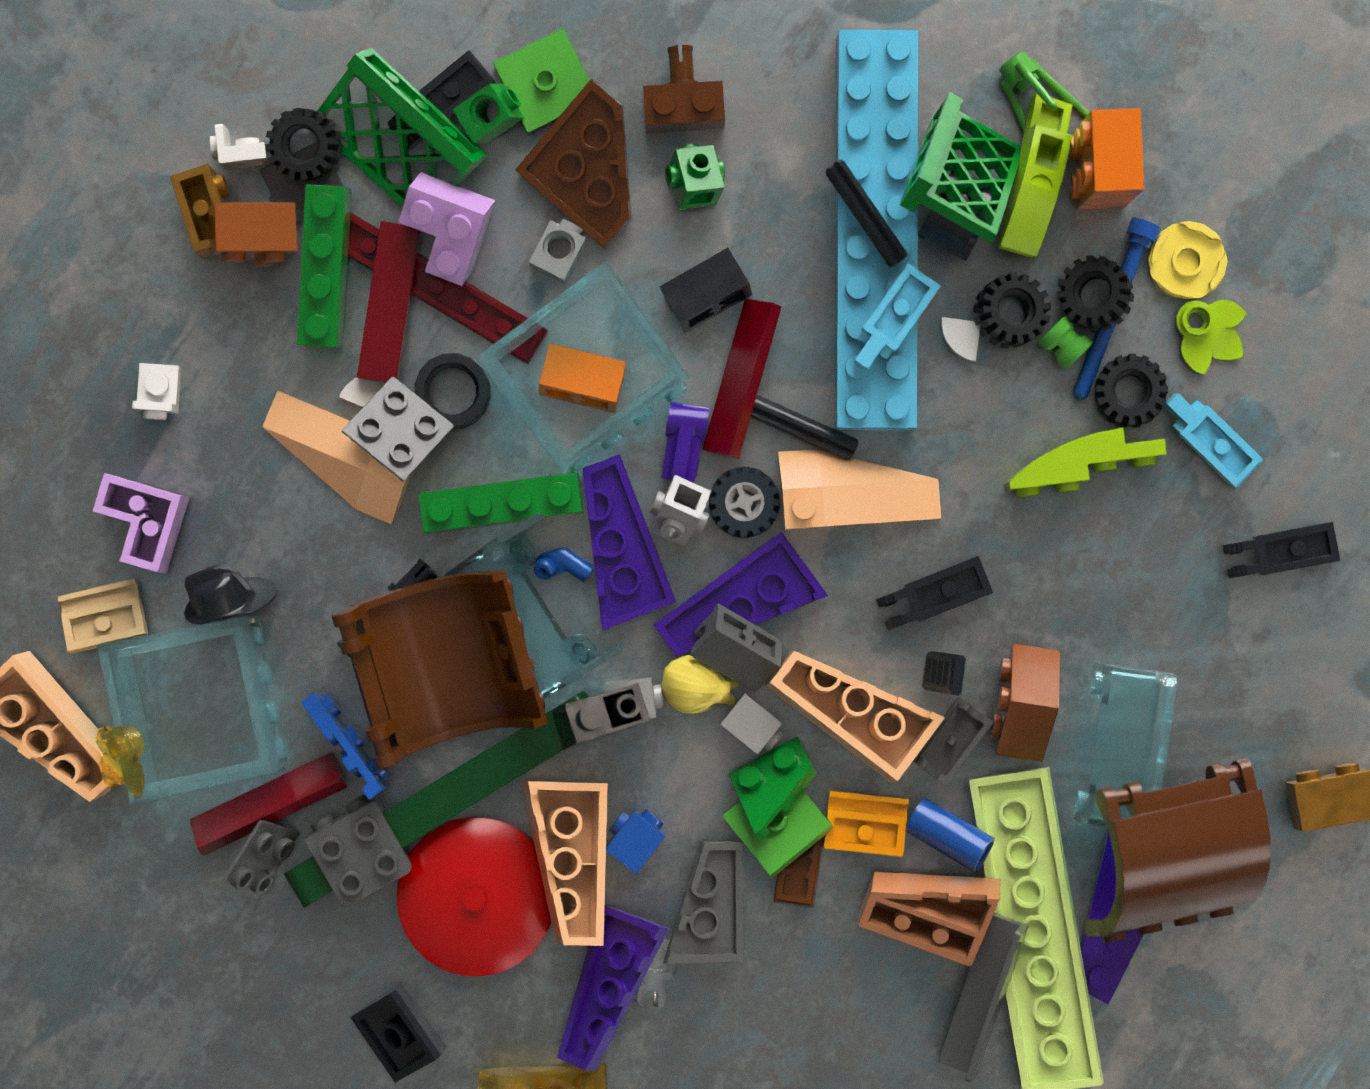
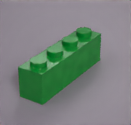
M309 184L305 186L297 345L343 347L351 188Z
M577 472L418 493L423 533L425 534L584 514L580 480Z

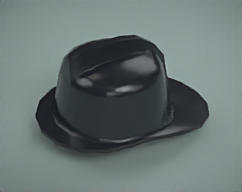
M218 564L210 566L185 578V588L190 601L186 605L184 616L186 621L192 624H205L222 618L252 613L262 609L274 600L277 588L275 583L267 578H244L239 571L227 565Z

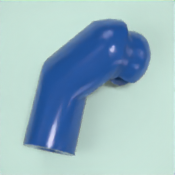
M562 547L540 554L536 558L533 568L535 575L540 579L547 580L552 576L569 572L582 582H585L595 566L568 548Z

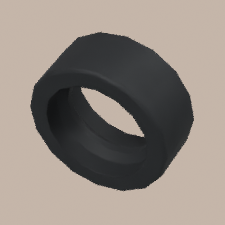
M459 353L441 354L430 359L420 369L414 384L415 394L454 425L452 429H463L476 423L486 412L491 399L490 382L483 368L472 358ZM458 368L466 371L476 385V396L473 404L460 414L449 415L440 412L431 401L430 385L432 380L439 372L445 369Z

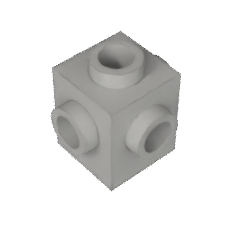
M674 475L666 493L658 491L649 513L655 515L650 531L663 536L667 540L687 546L693 532L700 535L710 514L704 511L711 490Z

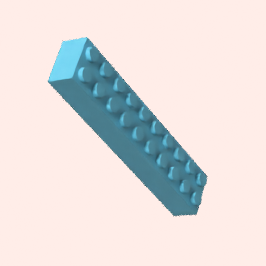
M838 30L836 38V161H845L907 252V256L903 261L893 267L888 266L835 189L834 429L838 431H914L917 428V321L897 350L891 353L887 360L877 355L866 372L853 362L865 346L857 340L862 333L861 329L906 265L909 263L918 269V207L913 213L900 206L902 196L918 156V30Z

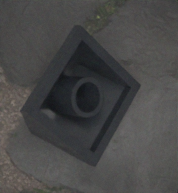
M402 982L350 1017L394 1082L437 1060L446 1048Z

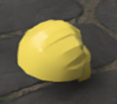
M683 655L670 661L662 673L661 690L663 696L671 707L677 711L696 714L708 711L717 704L733 706L736 703V698L730 694V690L738 687L739 683L727 676H723L722 673L690 655Z

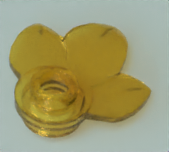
M120 725L113 729L109 726L101 727L96 735V744L103 753L99 763L104 783L109 788H115L123 783L136 799L141 798L144 789V772L138 757L144 754L145 746L140 732L133 726L125 727Z

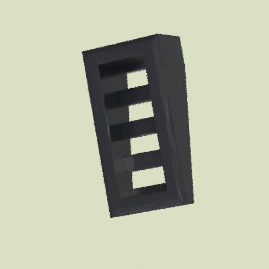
M929 651L926 654L922 687L928 691L959 696L962 692L966 663L965 656Z

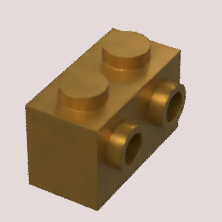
M205 164L170 176L193 250L202 258L210 256L208 207L213 203L226 202L225 197L230 196L224 175L222 173L217 175L213 168Z
M1348 763L1335 766L1336 773L1320 775V770L1296 773L1297 780L1285 782L1293 828L1305 832L1370 820V770L1360 769L1359 763Z

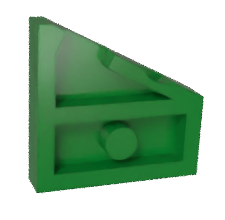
M798 736L729 773L753 832L759 840L766 838L770 833L767 827L780 810L786 813L795 802L798 792L806 788L817 774L808 752Z

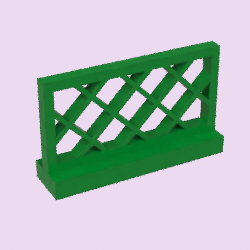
M372 48L354 54L346 65L348 70L317 110L327 116L331 109L343 108L346 130H338L342 137L338 138L339 144L343 145L342 153L402 208L408 188L412 184L410 161H427L428 175L438 178L436 160H447L459 171L451 182L448 183L460 187L471 171L478 167L487 156L476 143H472L471 139ZM355 77L366 86L368 101L351 102L349 85ZM342 96V102L336 103ZM388 106L395 112L397 128L380 129L378 107ZM369 107L371 129L355 130L352 108ZM417 133L424 139L426 155H409L407 134ZM398 134L400 156H384L381 135ZM372 135L375 157H364L358 151L356 136ZM385 162H401L404 183L393 184L386 177Z
M949 92L930 120L900 206L914 213L921 203L991 243L998 233L1017 173L1021 146L960 112L963 99ZM961 129L970 133L973 138H966ZM974 149H981L986 158L980 159ZM995 149H998L999 151L1003 152L1004 154L1010 157L1001 158ZM954 150H960L966 159H959ZM994 169L1000 179H994L988 170ZM967 170H974L980 180H973ZM946 171H953L959 181H952ZM989 188L993 193L992 199L994 201H987L980 189ZM960 192H967L973 202H966ZM935 193H946L951 203L935 195ZM974 213H981L986 223L976 218Z

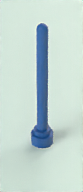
M1136 217L1131 218L1126 231L1129 235L1127 242L1130 243V246L1121 266L1131 282H1133L1145 249L1149 250L1151 244L1157 242L1162 229L1152 222ZM1116 322L1110 324L1112 328L1105 331L1103 328H1099V332L1096 331L1092 341L1093 344L1090 346L1073 390V395L1077 400H1085L1088 397Z

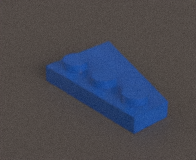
M319 691L313 692L301 702L325 738L333 746L339 745L343 751L340 752V756L349 772L358 778L363 776L368 784L362 790L369 800L390 786L386 779L390 776L387 768H375L373 759H370L362 748L366 744L364 738L353 725L347 728L338 717L342 711L328 693L322 696Z

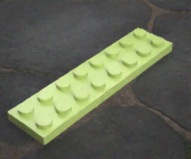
M1049 767L971 778L969 784L977 828L995 838L993 847L983 863L986 878L1001 879L1000 900L995 913L1029 925L1006 990L1022 1089H1078L1102 1086L1104 1080Z

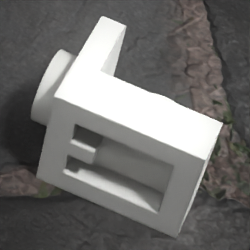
M224 124L215 125L216 136H210L211 154L213 160H219V164L225 170L271 164L268 159L271 157V153L266 151L265 142L259 143V138H241L235 140V146H231L229 130Z
M140 363L137 401L132 402V409L143 412L142 418L150 420H167V413L178 414L182 367Z

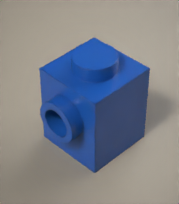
M634 809L630 816L622 812L609 829L614 836L606 845V851L637 874L666 837V833L661 830L664 822L647 809L642 814Z

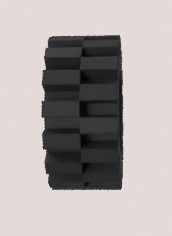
M293 108L292 111L281 113L282 117L272 121L271 125L274 127L272 131L267 130L266 137L270 138L269 144H265L266 151L271 153V157L268 158L270 163L278 167L276 170L280 174H285L288 176L287 178L294 180H317L322 178L321 176L324 174L328 175L332 171V165L338 164L340 158L337 157L338 151L342 152L343 147L338 141V138L342 137L340 131H336L334 128L335 122L332 119H328L326 114L313 109ZM300 129L312 131L318 140V149L315 155L308 160L298 159L293 155L290 148L293 134Z
M1089 255L1086 256V261L1075 260L1073 262L1075 267L1072 270L1067 267L1063 271L1067 275L1064 280L1059 279L1058 282L1061 292H1057V299L1062 303L1060 305L1062 311L1079 327L1083 329L1089 328L1091 331L1099 332V328H1103L1105 331L1112 328L1110 324L1113 322L1119 325L1123 321L1121 318L1122 314H1129L1131 310L1128 306L1129 301L1134 302V294L1131 292L1133 284L1126 272L1113 260L1110 261L1107 257L1100 255L1099 259ZM1094 279L1106 281L1110 288L1108 300L1100 307L1090 308L1085 306L1081 298L1083 287Z
M1017 272L1006 276L1002 275L983 287L984 290L979 292L976 297L979 302L974 305L973 312L979 313V316L974 318L975 325L982 324L984 328L979 331L983 337L986 335L991 336L989 343L993 345L1001 343V348H1009L1011 346L1017 348L1043 333L1046 329L1043 326L1049 323L1051 317L1046 315V312L1051 310V302L1044 303L1043 299L1049 295L1046 290L1038 291L1037 287L1041 284L1036 279L1029 282V275L1023 273L1017 277ZM1012 296L1022 302L1025 308V317L1021 324H1008L1000 316L999 304L1004 297Z
M1131 353L1124 357L1120 355L1115 357L1112 362L1109 361L1100 372L1095 384V403H1098L1100 413L1104 414L1112 424L1115 422L1120 424L1119 427L1123 428L1127 426H1133V428L1140 427L1142 424L1151 422L1164 407L1168 394L1167 378L1165 373H1161L1159 370L1160 366L1156 362L1153 364L1148 360L1149 357L1144 355L1138 357L1136 354ZM1127 376L1139 378L1146 386L1147 393L1145 399L1135 406L1121 403L1116 396V384Z

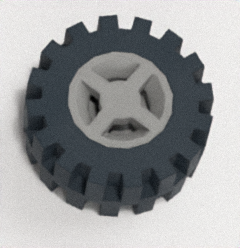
M742 466L728 470L716 480L709 496V509L716 525L725 533L739 538L754 537L765 532L776 520L780 508L777 486L768 475L757 468Z

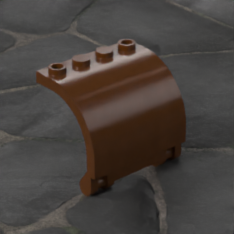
M505 570L471 571L422 581L371 597L331 615L334 627H339L342 640L339 641L342 654H349L370 724V727L365 729L367 741L373 743L375 754L372 758L376 769L393 766L411 753L458 736L507 727L536 729L548 724L544 711L545 701L538 690L534 675L535 665L532 657L528 654L523 636L524 625L517 614L513 600V586Z
M1247 758L1234 760L1231 766L1224 767L1222 764L1207 766L1205 771L1206 780L1143 793V789L1137 781L1123 784L1122 788L1117 790L1107 787L1096 791V804L1109 828L1116 866V893L1112 909L1106 918L1084 920L1087 936H1102L1103 943L1126 939V931L1138 929L1139 934L1162 931V923L1173 920L1175 926L1199 922L1197 915L1208 912L1210 918L1234 914L1233 907L1251 903L1260 896L1269 875L1271 840L1262 790L1257 789L1253 767ZM1235 781L1241 793L1232 795L1230 782ZM1126 805L1131 817L1121 818L1119 806Z

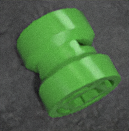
M1066 314L1037 341L1044 350H1052L1054 352L1056 362L1064 370L1093 344L1086 334H1079L1077 331H1074V322Z

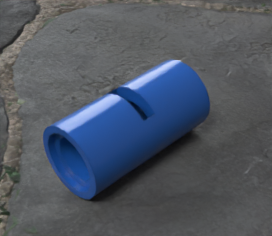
M924 798L916 807L906 827L908 834L974 873L979 870L986 860L995 841L994 837L927 798Z

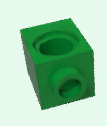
M489 83L453 109L472 143L488 144L524 119L518 108L521 106L518 96L509 86L504 84ZM491 102H494L497 108V115L491 122L487 117V107Z

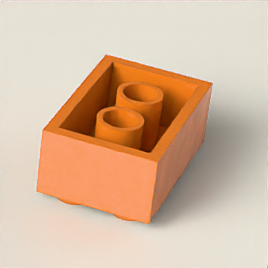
M1141 108L1091 110L1077 129H1075L1074 136L1071 139L1069 159L1075 160L1076 175H1071L1070 196L1071 199H1077V210L1125 208L1144 190Z

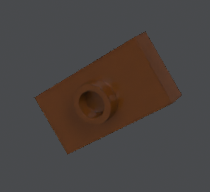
M824 836L777 874L774 903L814 908Z

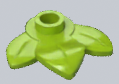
M1219 300L1209 305L1202 301H1190L1178 310L1175 322L1179 333L1183 336L1180 352L1184 361L1193 371L1201 375L1205 374L1212 358L1232 361L1243 357L1242 341L1234 327L1245 318L1247 313L1244 309L1233 301ZM1191 314H1197L1201 318L1199 328L1190 326L1188 319Z

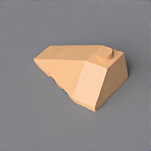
M277 390L262 427L354 509L392 525L415 470L403 482L341 432L350 422L349 420Z
M820 449L778 452L784 531L941 519L938 479L856 458L845 460Z

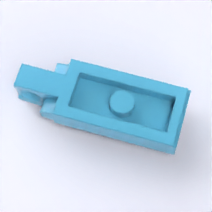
M908 263L861 329L862 333L857 340L865 346L853 363L866 372L877 355L887 360L891 353L897 350L941 286Z
M1179 393L1173 394L1165 402L1164 408L1177 419L1172 425L1178 432L1177 435L1233 489H1236L1263 461V458L1208 405L1204 406L1198 400L1190 405Z

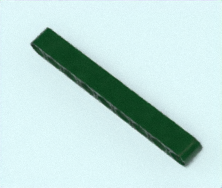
M586 690L547 712L545 715L548 724L536 729L521 728L385 811L383 815L402 848L561 752L563 747L552 711L564 704L588 698L589 695ZM314 856L283 874L303 908L333 891Z

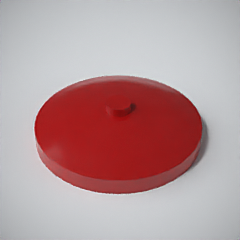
M472 816L458 818L444 823L429 832L416 844L408 855L412 867L408 874L398 880V914L404 932L411 944L425 959L435 966L463 976L494 975L515 967L524 961L544 939L550 927L551 918L534 840L518 827L491 817Z

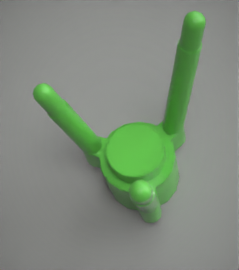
M1025 51L1019 52L1000 67L999 71L1005 79L999 84L1008 96L1023 134L1027 119L1015 92L1016 88L1020 93H1023L1032 87L1050 109L1054 110L1057 108L1056 102L1040 84V79L1065 102L1073 104L1072 108L1082 117L1086 118L1089 114V111L1045 72L1035 58L1031 60Z

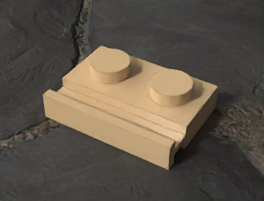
M135 578L57 596L62 612L60 614L67 652L75 654L149 636L142 598L138 589L139 582Z

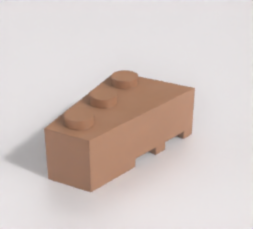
M874 872L861 904L858 926L972 967L1000 900L1001 879Z

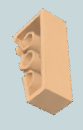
M30 651L13 655L0 667V736L18 748L17 751L29 760L33 759L48 769L49 774L89 802L106 795L133 770Z
M793 651L786 657L781 664V668L773 674L765 685L766 688L890 783L896 782L901 778L945 718L937 713L918 707L903 698L895 697L877 689L869 683L845 675L839 670L796 651Z
M521 782L556 944L603 946L608 783Z

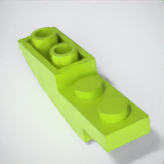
M1037 93L1030 99L1019 166L1004 211L997 247L1032 259L1037 257L1046 234L1062 183L1072 135L1067 133L1073 104L1052 98L1057 104V108L1052 110Z
M1123 428L1084 436L1054 448L1036 458L1005 483L1006 491L1016 490L1017 497L1041 495L1040 487L1054 485L1056 493L1080 490L1079 482L1090 480L1088 465H1093V472L1116 470L1117 462L1132 460L1133 467L1156 465V457L1167 455L1165 439L1125 443Z

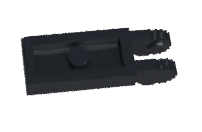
M469 50L419 90V92L451 120L456 116L453 111L455 107L489 83L495 84V80ZM395 115L387 124L390 128H397ZM409 133L407 135L408 149H413L424 139L417 133Z
M1333 522L1253 536V540L1223 545L1224 554L1228 553L1230 555L1242 553L1244 550L1255 549L1257 564L1248 566L1243 564L1227 569L1229 578L1256 573L1267 575L1340 561Z
M976 556L905 584V588L876 599L879 607H888L900 599L909 597L914 611L891 617L889 621L885 622L889 631L915 620L921 622L992 594L993 591L980 558Z

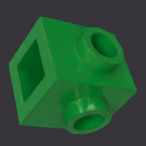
M695 143L684 145L675 150L669 165H666V183L669 189L674 190L678 210L714 206L717 204L725 188L723 183L725 180V168L723 161L717 159L714 145L700 146Z

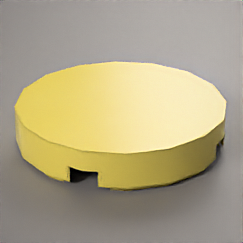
M1186 221L1169 226L1160 232L1157 242L1152 243L1147 256L1149 277L1156 288L1170 298L1182 301L1202 298L1216 289L1225 275L1228 260L1221 239L1216 232L1201 223Z

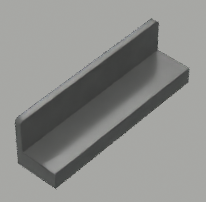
M995 912L972 967H970L938 1061L967 1073L965 1081L970 1083L979 1072L1029 926Z

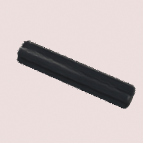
M838 160L826 169V176L887 265L890 267L897 265L906 258V250L845 161Z
M756 396L751 418L845 460H851L858 446L856 438L764 397Z

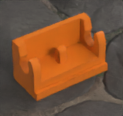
M549 343L539 381V395L615 413L624 380L626 362Z

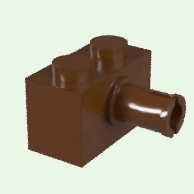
M678 45L668 47L670 82L661 85L643 86L646 134L725 128L723 80L706 82L694 80L693 46L682 45V62L679 61Z

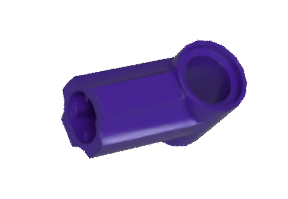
M671 401L665 437H668L661 478L672 480L674 475H677L690 482H695L701 443L705 441L710 408Z

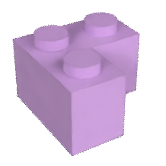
M422 172L408 188L398 223L435 236L425 270L426 273L461 286L465 283L474 270L495 200Z
M104 473L93 512L131 523L120 557L121 562L158 573H167L189 497Z

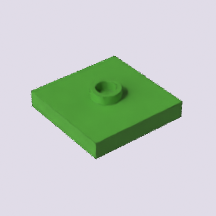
M564 28L493 62L502 83L505 86H509L520 100L521 106L518 108L524 116V119L521 121L528 135L554 123L590 81Z
M803 789L798 792L795 802L786 813L780 810L767 827L770 833L762 840H759L754 834L741 801L722 815L772 878L834 828Z

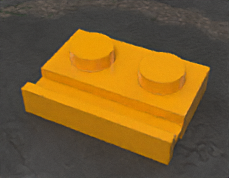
M829 790L826 818L834 828L824 835L823 848L903 857L909 804L908 798Z

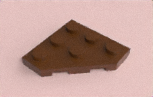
M590 79L515 171L603 248H607L631 219L624 110L620 102L596 81Z

